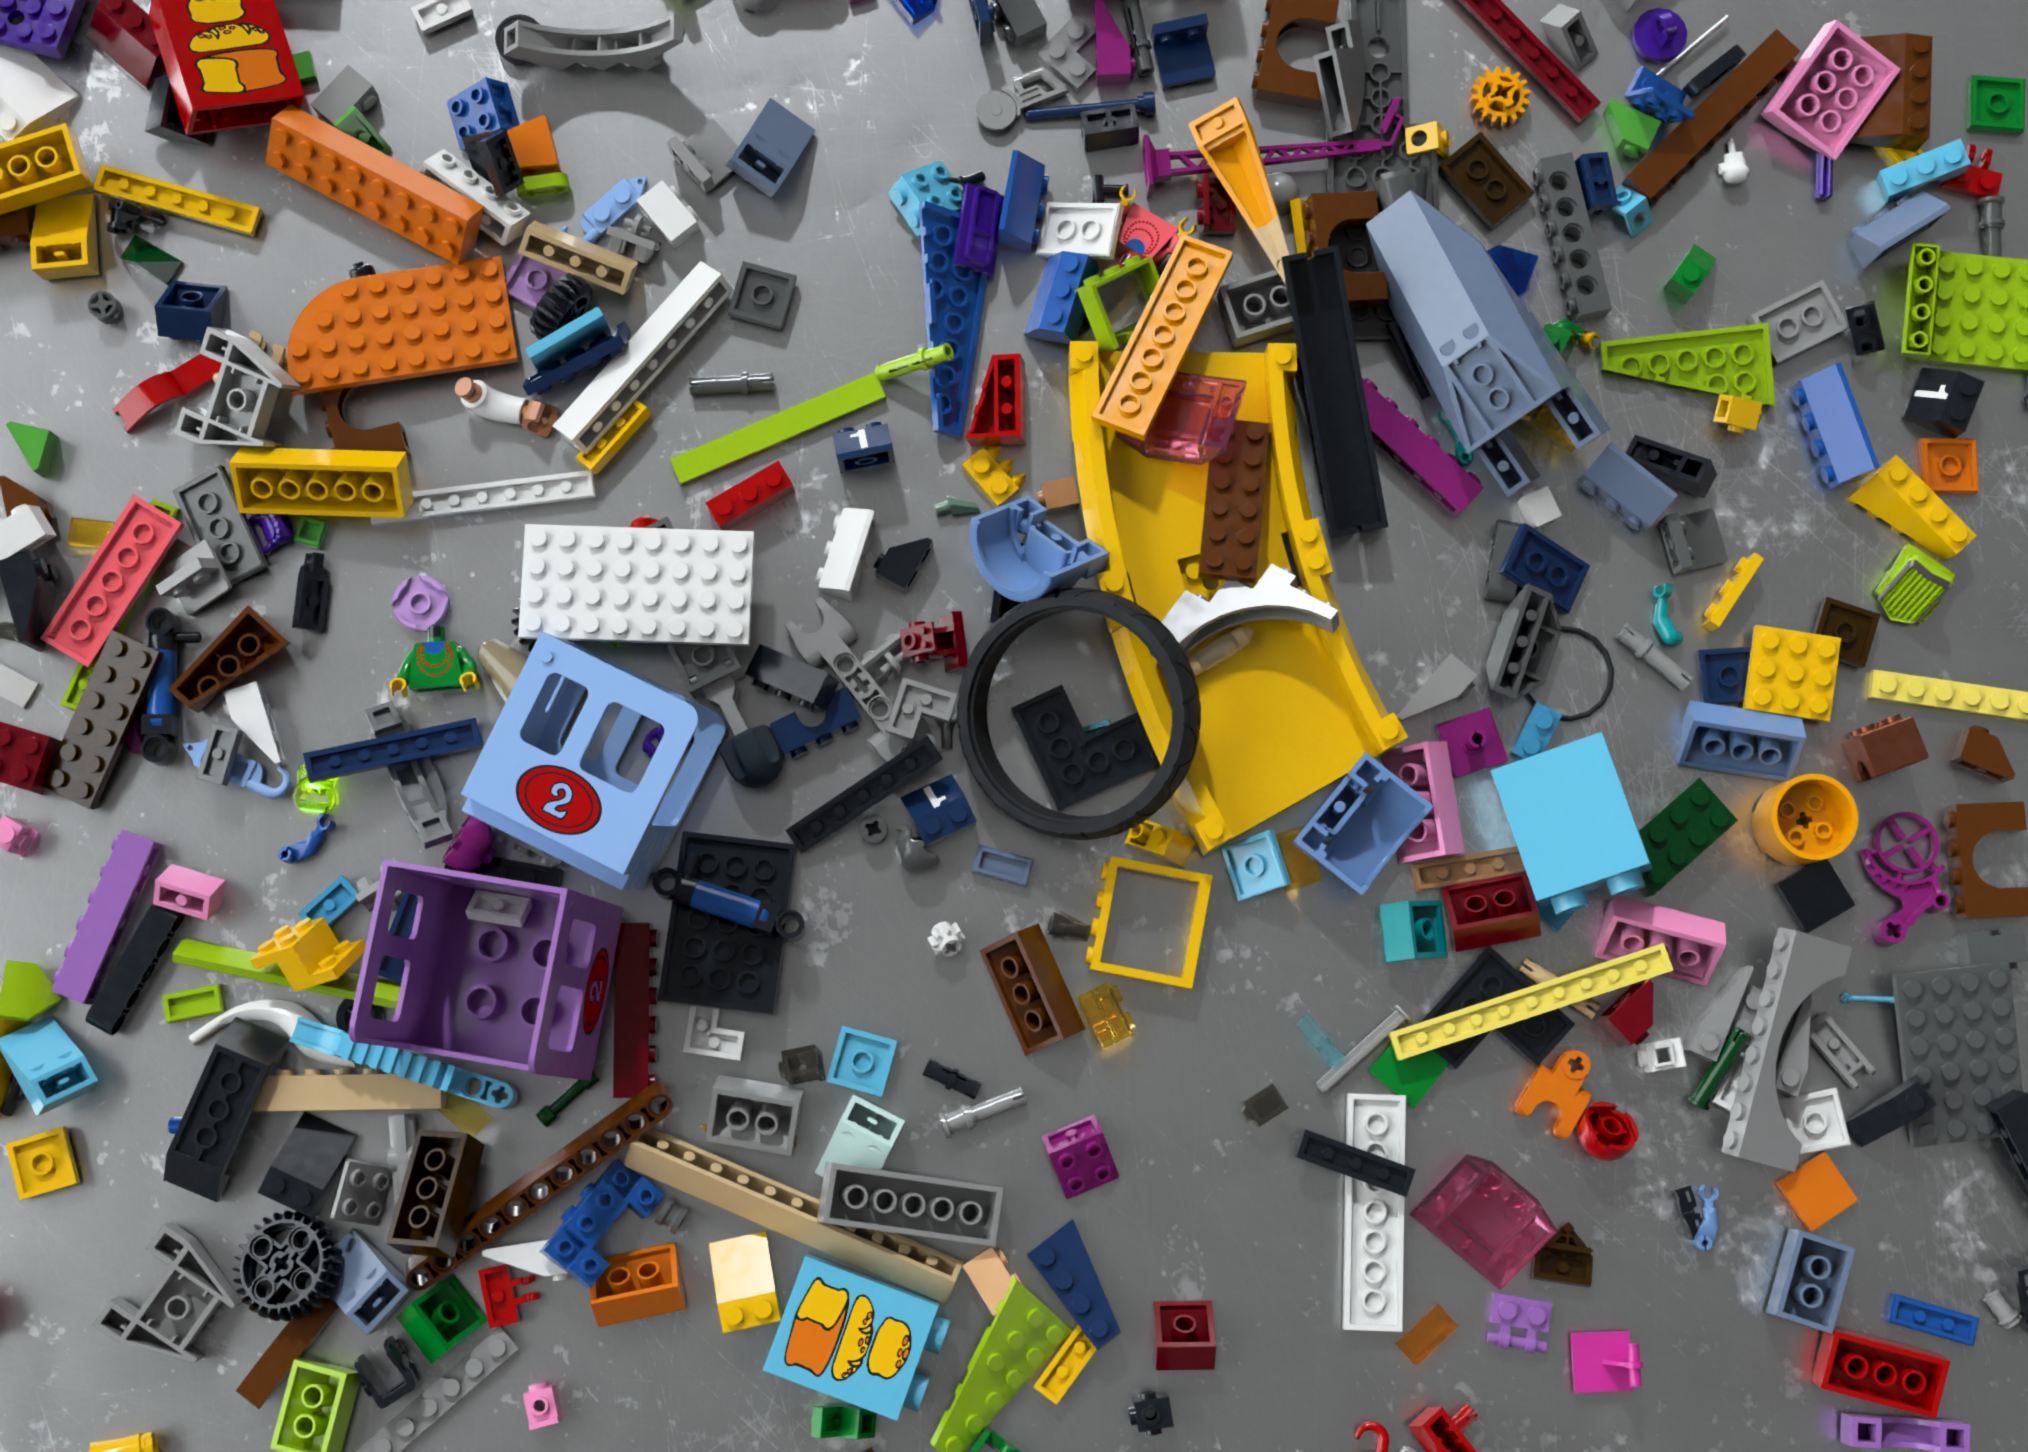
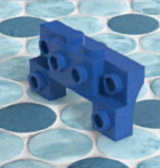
M618 1158L610 1163L594 1184L590 1182L581 1191L579 1196L582 1199L576 1207L571 1205L561 1216L563 1223L539 1251L550 1261L569 1273L586 1289L591 1288L609 1266V1263L592 1248L627 1206L641 1219L648 1217L664 1196L644 1176L639 1177L630 1168L623 1166L624 1163Z

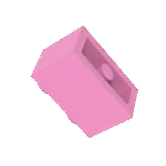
M171 864L155 880L153 904L208 920L223 904L225 880Z

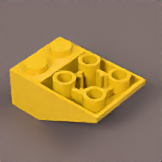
M94 194L55 197L37 203L30 241L31 270L43 280L99 275Z

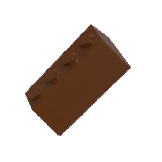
M1039 923L1017 931L980 950V954L1025 1056L1085 1030V1026Z

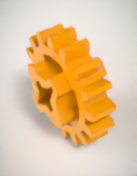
M1496 66L1493 73L1486 69L1483 77L1477 76L1475 80L1476 85H1473L1470 90L1474 95L1471 96L1469 102L1476 104L1473 113H1482L1480 121L1488 118L1490 119V126H1493L1495 121H1499L1500 126L1504 127L1507 120L1514 124L1517 116L1522 118L1525 113L1524 108H1527L1530 103L1526 98L1529 97L1531 91L1524 89L1527 80H1518L1520 72L1512 75L1510 74V67L1501 72L1500 67ZM1486 86L1487 95L1483 98V88ZM1515 95H1517V104H1516V106L1514 107V106H1513V104H1514L1513 98H1514Z

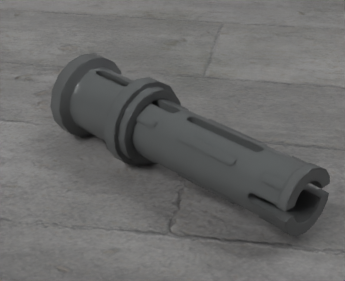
M1986 196L1979 199V205L1982 206V221L1979 222V227L1983 231L1984 255L2002 257L2001 229L2005 226V220L2002 219V204L2005 203V197Z

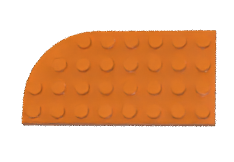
M502 256L462 261L458 265L448 263L360 276L341 281L322 291L303 309L290 333L287 346L288 374L302 386L301 390L290 389L292 395L297 396L518 362Z

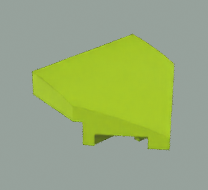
M6 960L0 994V1019L30 1020L32 1023L40 1014L63 1001V998L60 994L51 991L53 984L37 964Z

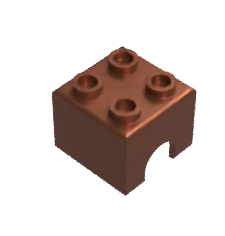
M1901 714L1848 733L1850 739L1842 742V747L1857 783L1871 780L1926 760L1929 757L1914 718L1909 716L1902 719Z

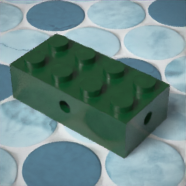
M1700 777L1690 781L1638 827L1653 870L1641 873L1645 886L1640 888L1639 891L1645 897L1655 895L1738 821Z

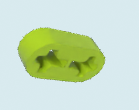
M555 172L523 177L525 183L517 187V195L520 198L531 199L566 193L570 190L568 175Z

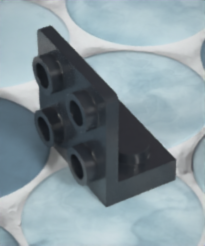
M507 130L467 134L462 137L472 169L493 185L496 196L505 195L525 183Z

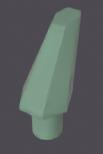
M946 496L947 501L934 505L938 516L950 511L952 515L981 512L976 502Z

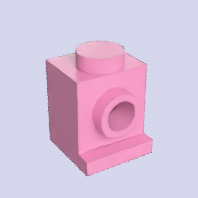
M3 815L0 820V848L25 857L40 833L15 818Z
M546 1381L528 1386L529 1391L522 1395L529 1421V1430L556 1424L563 1420L555 1384L547 1386ZM537 1400H542L545 1403L543 1411L536 1408L535 1403Z

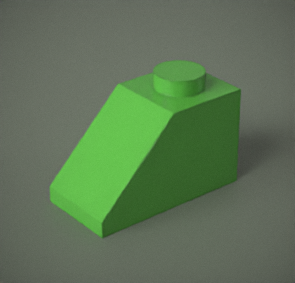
M1611 98L1603 115L1616 148L1622 150L1630 158L1642 160L1649 150L1662 121Z

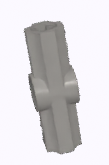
M415 1113L388 1116L390 1147L387 1152L389 1171L393 1176L394 1204H397L417 1134Z

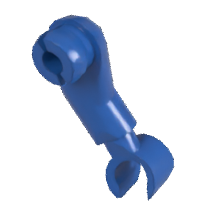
M320 814L317 818L316 829L311 831L307 839L282 847L278 851L279 859L287 864H292L313 856L324 839V833L335 829V821L330 820L325 827L324 821L328 818L329 814Z

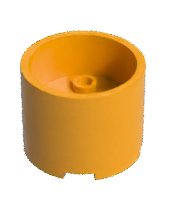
M1805 774L1775 785L1763 793V796L1756 805L1755 811L1752 813V832L1760 849L1776 861L1787 866H1804L1832 858L1843 852L1850 845L1858 827L1857 806L1850 792L1837 780L1822 774ZM1802 819L1804 824L1797 825L1796 820Z

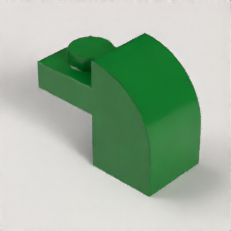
M822 1403V1406L813 1407L811 1437L820 1439L844 1437L856 1440L875 1438L877 1413L853 1404Z

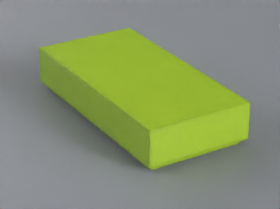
M222 984L162 995L166 1024L226 1012Z

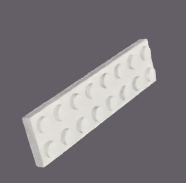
M1347 1093L1346 1144L1405 1165L1406 1095ZM1345 1175L1342 1329L1402 1332L1404 1196Z

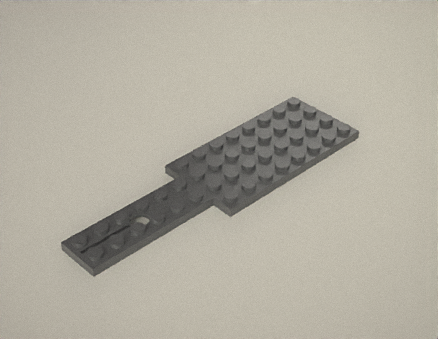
M1349 0L1350 20H1360L1365 56L1363 103L1356 130L1329 138L1326 125V142L1381 139V142H1389L1399 120L1392 119L1384 137H1382L1383 132L1380 131V127L1393 98H1399L1400 95H1402V99L1395 113L1403 116L1404 121L1391 148H1382L1381 152L1326 159L1327 193L1375 191L1373 176L1380 177L1382 173L1410 168L1411 173L1419 172V167H1426L1428 171L1426 201L1439 210L1437 152L1431 150L1408 155L1406 149L1405 128L1421 124H1409L1405 0H1376V11L1375 0ZM1375 39L1382 40L1389 48L1388 54L1381 58L1372 56L1368 51L1370 42ZM1422 131L1417 132L1412 139L1413 145L1422 146L1427 140V134ZM1377 196L1378 213H1381L1383 209ZM1367 227L1340 228L1330 233L1329 247H1339L1342 269L1354 273L1379 272ZM1388 299L1380 307L1350 308L1355 340L1391 339L1385 325L1394 320L1396 321L1390 309ZM1398 325L1403 338L1406 339L1400 326Z

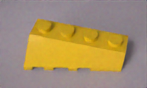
M1898 455L1885 462L1847 498L1851 503L1858 504L1868 510L1867 513L1875 518L1879 517L1892 525L1891 528L1899 533L1903 532L1913 538L1915 543L1944 561L1957 555L1977 536Z

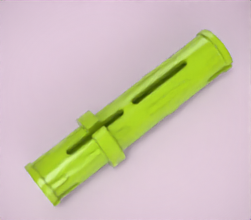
M948 343L931 349L925 347L919 349L915 354L877 365L875 373L880 382H885L920 369L930 370L936 364L951 361L954 357V352Z

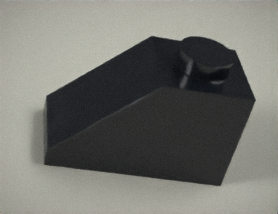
M924 538L891 547L886 554L881 553L874 564L876 578L906 594L931 551L933 540Z

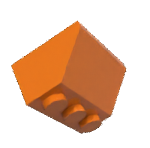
M676 1242L602 1257L609 1263V1266L590 1288V1304L598 1327L685 1310L684 1284Z

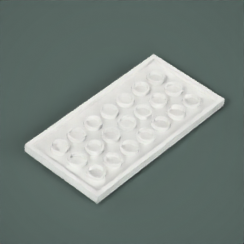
M525 524L518 637L520 639H538L541 631L564 640L750 646L755 533L754 531Z

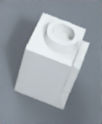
M1680 1037L1639 1044L1641 1050H1638V1061L1640 1066L1644 1067L1645 1072L1686 1066ZM1668 1047L1670 1061L1658 1063L1655 1049Z

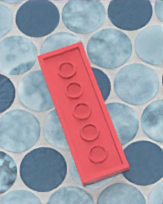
M133 495L40 639L92 669L99 659L111 629L117 631L185 525Z

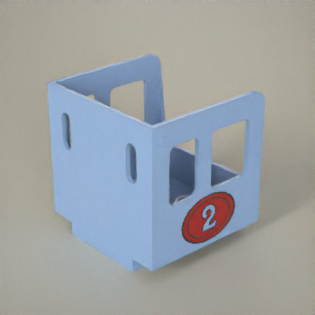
M541 631L461 792L462 795L468 797L461 811L620 890L642 889L650 874L658 871L726 734V722L717 712L581 645ZM585 689H587V700L564 746H562L561 738ZM612 703L623 705L597 759L589 761L583 758L608 706ZM644 715L660 723L664 728V735L640 784L637 785L621 777L617 773L616 767L641 716ZM693 735H694V742H693V744H692V746H691V748H690V750H689V752H688V755H687V757H686V759H685V761H684V763H683V765H682V767H681V769H680V771H679V773H678V775H677V777H676V779H675V781H674V783H673V785H672V787H671L669 793L666 794L667 791H668V788H669V786H670V784H671V782H672V780H673V778H674V776H675V773H676V771H677V769H678V767H679V765H680V763H681V761H682V759H683V756H684V754H685V752H686V750H687V748H688V746H689V744H690V741H691V739H692V737H693Z

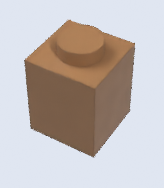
M1074 476L1042 482L1041 491L1036 492L1038 503L1048 509L1046 516L1079 509L1080 500Z

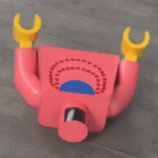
M1124 185L1119 192L1122 198L1121 202H1117L1124 207L1115 252L1122 257L1117 265L1121 268L1125 266L1124 260L1139 255L1140 259L1152 256L1154 264L1158 266L1166 253L1173 252L1181 234H1194L1197 230V225L1194 224L1191 230L1186 232L1184 224L1189 218L1180 220L1177 228L1134 202L1130 207L1128 205L1129 201L1136 197L1137 190L1135 188L1132 197L1127 198L1123 194V190L1126 187Z

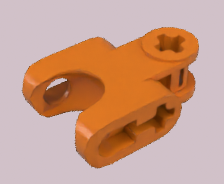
M1567 1050L1560 1054L1552 1069L1542 1064L1536 1067L1514 1106L1515 1113L1520 1116H1528L1539 1103L1549 1101L1557 1110L1556 1122L1552 1127L1554 1135L1561 1140L1568 1138L1592 1095L1581 1088L1591 1068L1588 1056L1578 1050ZM1577 1059L1578 1070L1572 1069L1570 1071L1571 1065L1568 1064V1061Z

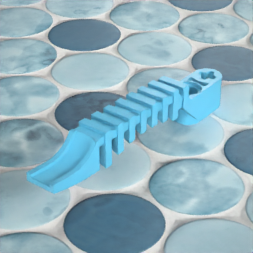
M299 1016L293 1035L289 1042L367 1067L369 1065L370 1068L380 1071L382 1069L383 1072L392 1075L397 1074V1076L408 1080L410 1078L412 1079L411 1081L420 1084L425 1083L427 1086L436 1089L440 1088L442 1091L499 1109H510L518 1101L516 1088L503 1081L450 1064L446 1065V1063L437 1060L432 1061L431 1058L422 1055L417 1056L418 1054L409 1051L404 1052L399 1048L352 1042L349 1032ZM479 1079L482 1085L481 1090L477 1094L472 1095L469 1092V1084L473 1080ZM505 1090V1093L509 1094L508 1099L501 1100L498 1098V1091L503 1092Z

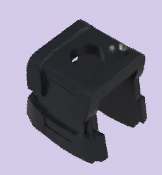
M394 1336L385 1339L384 1349L386 1350V1355L394 1366L398 1368L404 1380L388 1391L380 1381L372 1363L364 1354L358 1356L354 1361V1367L362 1380L361 1385L365 1393L369 1397H373L377 1406L381 1409L386 1408L411 1392L421 1378V1372L416 1361L413 1362V1360L410 1361L408 1359L404 1346Z

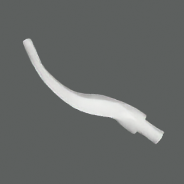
M277 999L259 1000L239 1005L222 1013L191 1034L189 1039L194 1045H197L220 1028L231 1024L235 1017L244 1020L271 1021L279 1025L290 1038L293 1035L298 1016L318 1023L321 1022L310 1011L291 1001ZM295 1044L307 1057L320 1062L349 1068H358L360 1066L358 1063Z

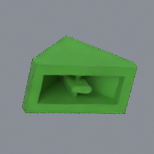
M11 421L7 423L6 426L32 470L41 477L47 476L59 437L50 430Z

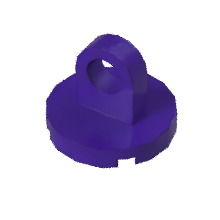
M1655 8L1646 11L1638 18L1633 27L1631 40L1634 49L1642 58L1646 60L1648 58L1655 63H1664L1671 61L1680 54L1687 41V29L1684 21L1678 14L1669 9Z

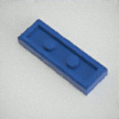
M1891 1293L1885 1322L1973 1346L1980 1318Z

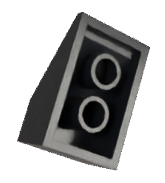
M28 551L0 560V577L18 641L41 652L45 650L46 642L40 638L51 622L57 593L55 580L58 579V575L52 563Z
M304 1111L272 1162L257 1193L308 1217L319 1216L340 1174L345 1157H348L358 1135Z

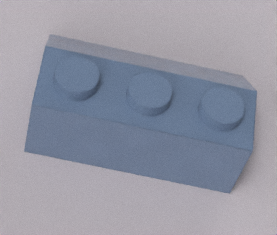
M1924 191L1915 196L1909 193L1896 202L1898 206L1890 210L1886 207L1874 216L1875 220L1870 224L1864 221L1851 230L1853 235L1846 243L1865 269L1931 228L1951 209L1949 204Z
M1612 442L1602 450L1577 480L1582 484L1581 487L1585 492L1599 497L1604 501L1603 504L1609 511L1613 513L1618 512L1626 519L1625 522L1628 526L1642 532L1646 531L1678 496V494Z

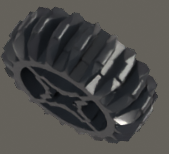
M568 273L560 276L559 280L554 281L553 285L548 287L546 293L542 295L541 300L536 304L537 307L532 312V317L530 318L529 329L537 339H543L585 314L587 308L590 307L589 302L592 300L593 289L586 283V280L580 276Z

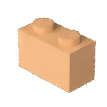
M990 1246L964 1262L962 1266L991 1314L995 1316L998 1312L996 1308L1000 1300H1004L1010 1288L1008 1284L1012 1276L1021 1284L1022 1282L1016 1273L1010 1275L1005 1265L1009 1261L1001 1248L995 1251L993 1246Z

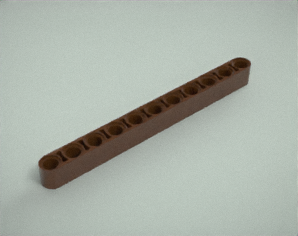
M663 1083L649 1085L465 1217L454 1258L412 1255L406 1264L407 1285L416 1291L427 1289L667 1117L673 1109L669 1087ZM657 1097L665 1098V1101L660 1104L652 1102ZM633 1114H638L642 1116L639 1120L631 1121L628 1119ZM611 1131L618 1133L613 1138H607L604 1136L606 1133ZM584 1149L593 1150V1152L589 1155H583L580 1153ZM567 1166L570 1168L568 1171L559 1172L556 1170L558 1167ZM537 1183H543L546 1185L542 1189L533 1188V1186ZM515 1200L522 1202L518 1206L509 1205L511 1201ZM488 1218L498 1219L495 1223L485 1222ZM464 1235H471L474 1237L471 1240L461 1239V1237ZM419 1269L426 1271L420 1275L414 1273L415 1270Z

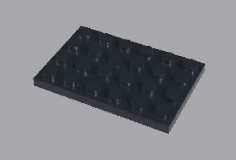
M683 831L677 872L682 874L689 853H696L700 858L693 878L760 901L764 899L781 905L783 911H785L789 907L797 847L796 844ZM672 901L657 1001L774 1016L784 940L780 938L777 931H775L773 937L754 931L753 928ZM786 922L783 925L784 931L786 929Z

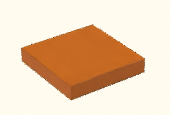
M1920 438L1918 440L1919 478L1936 495H1976L1979 493L1976 438Z
M1825 1151L1819 1152L1797 1167L1795 1172H1790L1775 1182L1808 1232H1813L1858 1201Z

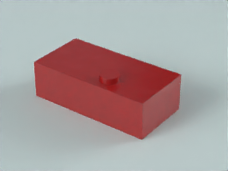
M1834 1326L1832 1334L1826 1332L1822 1334L1811 1381L1821 1389L1936 1419L1951 1361L1939 1353Z

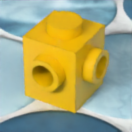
M1720 394L1713 422L1728 425V431L1744 434L1745 429L1756 430L1757 424L1762 417L1761 408L1763 403L1737 396Z

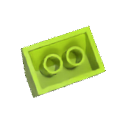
M294 1359L270 1449L281 1452H341L361 1380L357 1371L333 1364Z

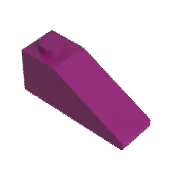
M1094 0L1097 85L1130 84L1131 74L1136 73L1135 57H1130V47L1103 1Z

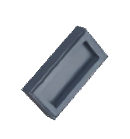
M979 844L972 873L1027 887L1034 859Z

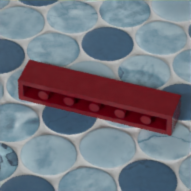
M621 923L615 952L613 1098H633L649 1085L657 1083L656 1074H652V1063L657 1062V1045H652V1034L657 1033V1016H653V1004H657L658 990L657 987H653V976L658 974V959L653 958V947L658 946V930L653 929V924Z

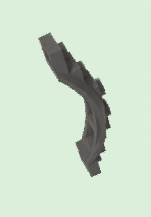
M393 701L365 709L366 718L375 738L412 731L404 718L398 714ZM430 758L387 767V772L407 816L410 817L425 849L452 840L453 833L446 820L448 812L446 796Z

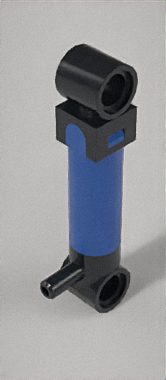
M159 607L151 610L145 620L149 631L148 646L165 654L146 694V714H142L141 734L146 736L141 744V754L144 759L151 763L166 766L173 763L178 754L176 744L169 739L179 738V718L175 716L176 696L168 690L177 680L178 643H200L202 636L200 632H181L182 621L179 616L166 608ZM164 618H168V626L165 629L160 630V621ZM163 743L164 752L159 757H156L154 753L155 748Z
M689 853L682 874L673 868L665 867L658 870L653 876V888L663 900L674 901L753 928L754 931L773 937L775 931H777L780 938L789 943L798 942L805 934V922L799 912L795 910L783 911L781 905L764 899L760 901L693 878L700 858L696 853ZM673 878L676 880L674 888L668 891L661 889L663 880ZM788 920H795L799 923V926L795 932L787 933L783 930L784 923Z

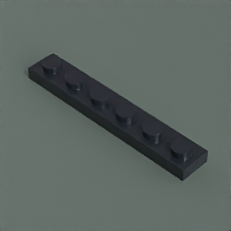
M926 735L785 831L802 854L943 760V757L928 735Z

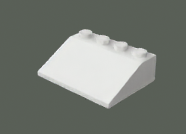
M0 44V136L9 141L49 128L80 96L32 52Z

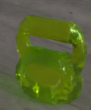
M302 764L297 772L298 782L293 794L296 807L302 811L329 812L335 803L336 793L334 787L336 778L309 783L306 766ZM303 792H306V794H320V796L326 795L328 802L305 800L300 797Z

